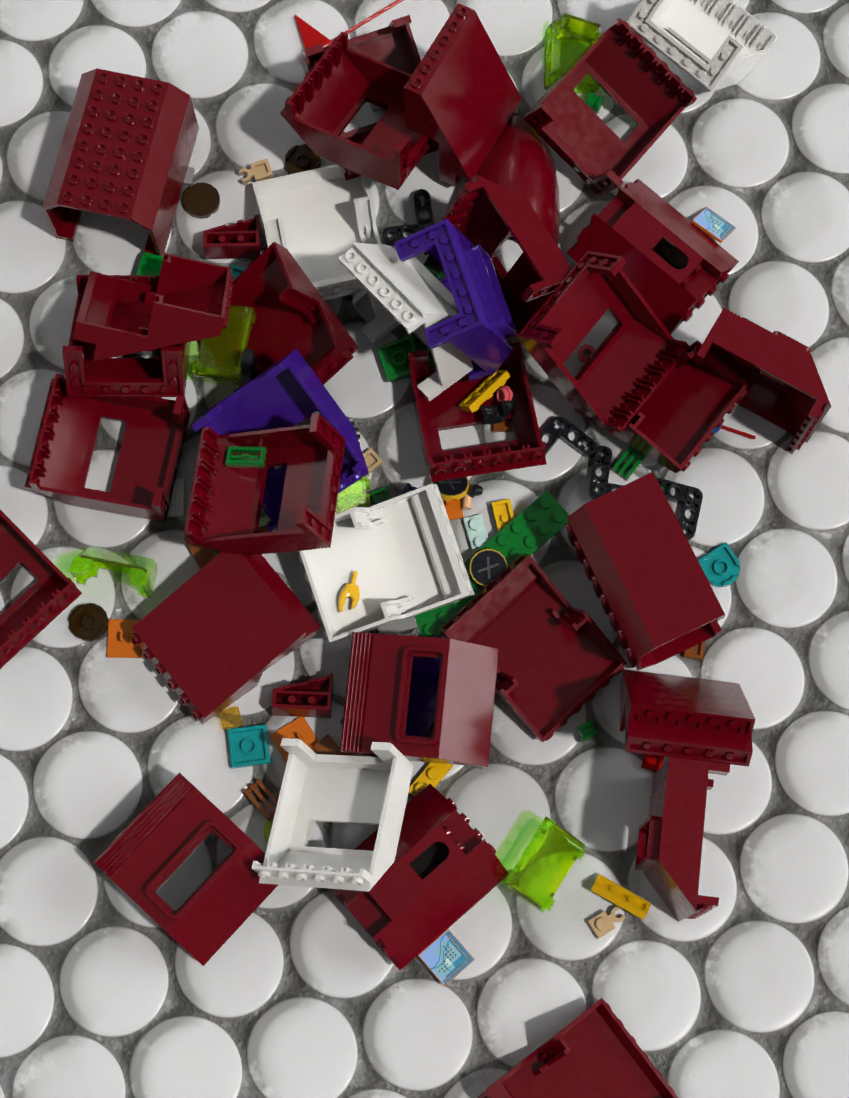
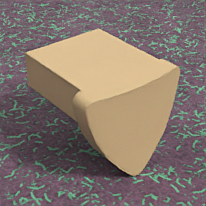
M372 448L363 453L369 474L383 464L382 459Z

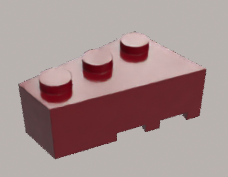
M259 214L249 220L243 221L242 219L229 226L225 224L203 231L205 259L258 258L261 255Z
M333 673L317 679L312 678L299 684L293 683L273 689L272 716L331 718Z

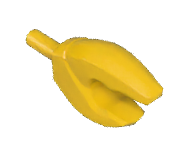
M353 571L351 583H347L340 592L338 598L339 612L343 611L347 597L352 599L351 610L359 602L360 590L359 586L355 585L358 575L357 571Z

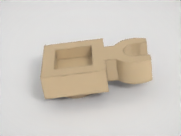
M268 159L251 163V169L242 168L239 170L240 176L247 175L246 178L242 179L243 184H248L254 178L256 182L273 178Z
M619 906L614 907L610 915L603 911L588 921L589 926L598 939L615 929L613 922H621L625 919V916L621 918L615 916V911L620 909Z

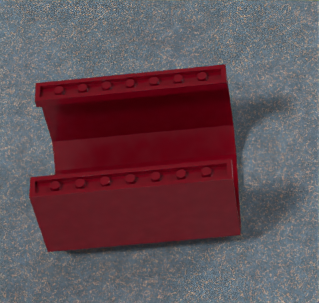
M97 68L81 75L42 207L56 238L74 242L82 211L130 220L147 229L149 235L144 252L164 256L199 130L189 94L169 82Z
M654 472L584 504L567 517L568 523L565 525L572 547L575 546L576 555L580 563L584 564L585 573L589 581L592 580L597 598L601 597V606L605 614L610 615V624L614 632H618V640L622 649L627 650V659L631 667L635 666L638 671L654 666L722 633L718 621L725 618V613Z

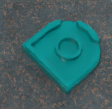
M726 542L698 559L712 586L727 587L733 584L739 576V560Z

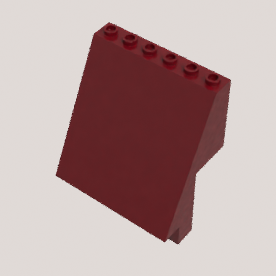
M459 3L456 5L405 85V128L439 142V180L455 187L460 178L471 181L475 174H477L520 104L522 98L475 10Z
M273 242L233 281L227 327L222 329L221 336L208 338L216 362L242 374L241 360L244 349L254 350L256 364L252 379L297 349L323 385L353 358L352 354L359 349L288 249L276 242Z
M164 253L158 286L90 271L73 339L96 344L93 361L221 336L222 329H226L234 279V275H231L232 268Z
M617 323L616 326L611 330V332L607 335V337L603 340V342L598 346V348L594 351V353L590 356V358L585 362V364L581 367V369L576 373V375L574 376V378H575V377L578 375V373L583 369V367H584V366L587 364V362L592 358V356H593V355L596 353V351L601 347V345H602V344L605 342V340L610 336V334L615 330V328L618 326V323ZM698 340L689 345L690 348L686 351L685 355L665 377L661 385L656 388L649 400L639 409V412L631 419L627 427L621 433L617 431L613 433L617 438L674 473L681 470L684 472L691 464L689 460L692 456L696 457L702 450L700 446L703 442L707 443L712 438L714 428L718 429L725 421L723 417L726 413L730 414L736 407L734 403L737 399L741 400L747 393L745 389L749 385L711 351H708L701 365L694 362L702 346ZM577 407L575 408V412L579 413L583 417L587 418L591 422L606 430L604 427H602L600 424H598L596 421H594L580 409H578Z
M221 551L133 626L130 638L134 645L142 649L143 656L154 664L155 671L167 680L168 687L172 691L175 690L179 695L180 702L184 706L187 705L191 710L192 717L196 721L199 720L203 725L255 688L265 670L315 636L321 626L262 554L244 556Z
M522 553L438 630L444 638L499 649L495 696L541 742L549 740L558 728L563 727L573 714L581 710L583 704L592 700L596 695L595 693L607 686L610 679L614 675L621 673L627 664L588 613L572 607L531 555Z
M623 669L620 681V731L624 732L625 729V752L749 767L753 753L752 731L756 719L739 683Z
M603 998L592 1004L477 1096L478 1098H678L673 1088L667 1084L660 1071L654 1067L648 1055L641 1050L635 1038L629 1034L622 1021L616 1017L610 1005Z

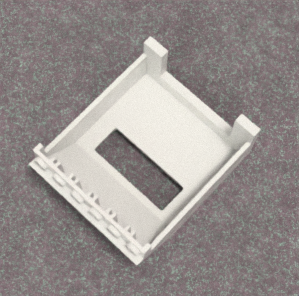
M641 0L627 21L632 30L710 92L738 84L770 51L769 49L779 37L733 0Z
M352 242L353 248L341 255L338 260L341 265L343 264L352 276L359 280L364 288H367L376 318L361 328L362 332L374 344L391 330L402 324L409 334L413 332L432 352L437 371L417 385V388L430 402L473 370L471 359L455 345L448 342L431 349L424 333V329L459 314L453 294L416 257L402 262L399 259L398 253L390 245Z
M282 738L280 746L289 753L264 863L261 865L258 861H253L251 868L258 873L260 877L259 883L370 891L395 861L411 783L410 780L414 768L413 764L389 742H372L371 750L378 757L316 754L300 739ZM314 821L379 825L374 851L307 847L312 824Z

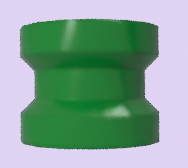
M590 92L586 104L598 114L604 96H596L593 92Z
M593 720L587 721L575 728L576 732L581 736L580 740L582 743L599 735V732L593 727Z

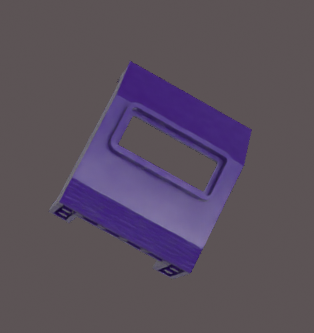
M448 219L395 242L400 261H407L427 251L443 266L446 276L438 280L453 294L459 314L424 329L429 347L434 349L448 342L455 345L472 361L473 370L469 372V379L472 382L487 375L492 376L512 353L513 348L509 338L517 335V331L489 254L479 244L474 246Z
M297 349L210 408L191 425L195 432L202 427H210L218 435L292 427L315 411H319L321 416L346 439L338 493L369 474L353 425ZM283 465L278 469L269 467L267 470L262 508L271 519L266 524L269 532L278 528L287 465Z

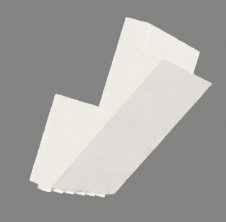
M336 164L252 183L267 248L273 242L287 248L324 300L355 294L358 291H367V288H364L359 280L352 276L343 264L341 265L338 260L341 255L353 248L352 242L382 245L376 225L373 199L365 176L346 181L339 165Z
M437 484L426 485L371 507H354L335 515L330 548L299 551V560L305 567V578L311 585V596L314 602L317 603L319 609L317 611L318 617L323 621L325 627L324 635L326 639H329V642L352 637L353 632L364 633L475 595ZM353 571H357L358 575L355 585L359 586L360 590L359 602L351 610L352 599L347 597L343 611L339 612L338 598L340 592L347 583H351Z

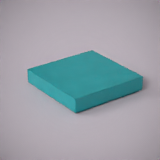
M266 724L227 729L231 769L271 764Z

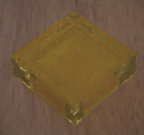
M238 706L219 712L224 731L243 726Z

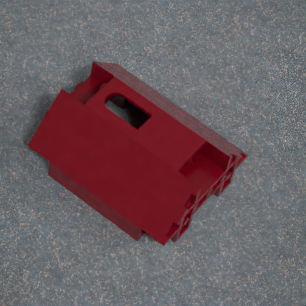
M636 179L633 183H627L624 188L622 186L619 187L617 196L598 215L595 213L592 215L590 224L583 228L577 237L578 241L566 253L577 263L587 251L623 256L627 262L621 269L670 334L683 321L687 322L693 316L692 312L695 308L700 309L707 295L712 296L717 290L716 286L720 282L723 284L729 277L728 273L739 262L640 179ZM662 238H665L687 257L688 265L683 269H675L652 249Z
M431 784L406 804L395 861L371 890L331 889L335 897L349 910L372 937L376 945L399 970L403 969L509 875L495 855L496 850L494 847L487 843L485 839L482 840L483 835L477 828L472 829L468 824L470 820L466 815L457 812L456 804L450 798L444 797ZM378 829L354 850L374 851ZM442 842L446 844L449 849L447 859L422 880L409 864L433 843Z

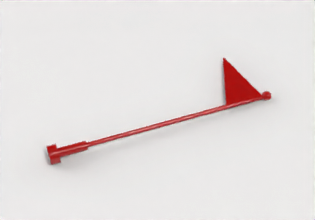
M404 0L393 2L344 33H351ZM294 15L305 49L322 44L324 48L332 44L333 39H328L297 15Z

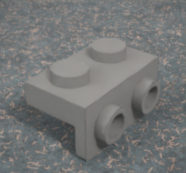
M415 616L378 628L379 634L420 635Z

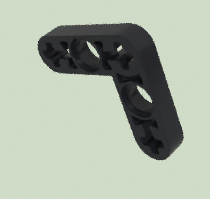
M419 189L414 194L417 224L385 228L382 232V240L386 245L394 246L395 242L405 238L403 233L407 230L412 231L414 234L423 230L426 224L427 227L434 225L431 198L427 190ZM421 195L425 198L424 206H421V200L419 199ZM425 211L430 216L427 219H422L419 217V214ZM388 233L392 234L393 239L390 240L389 237H387Z
M244 349L241 360L242 375L238 389L252 380L256 364L254 350Z
M561 416L554 417L540 433L541 440L545 435H549L552 438L550 444H545L546 454L559 438L584 457H592L597 450V444L592 438ZM559 422H561L562 428L559 427L558 429H556L555 423L558 424ZM568 427L569 429L566 431L565 435H563L564 430H566V428ZM575 432L578 434L579 439L571 441L568 435ZM583 438V444L581 443V445L578 446V444L581 442V439ZM589 444L592 445V448H591L592 451H591V450L585 451V446H584V445H586V446H589Z
M607 446L598 447L594 455L589 486V495L592 499H597L624 486L608 483L612 451ZM602 451L605 452V455H608L604 459V464L600 463L601 455H598ZM599 468L604 469L606 475L598 477L595 471ZM597 482H601L600 491H603L599 495L594 491L597 487Z
M657 478L661 487L665 488L666 485L668 486L665 494L667 500L682 504L679 524L682 530L686 528V524H690L687 530L690 534L686 536L687 540L690 541L696 532L703 499L702 492L695 487ZM671 488H678L680 496H672L670 493ZM695 493V497H697L698 499H695L692 506L690 505L692 497H690L689 495ZM685 511H693L694 519H687Z

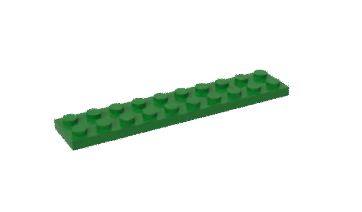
M545 491L464 562L475 595L415 616L421 637H439L441 633L438 630L485 588L475 583L470 574V562L477 552L484 549L496 550L505 557L509 566L522 553L534 554L566 526L569 514L548 491Z

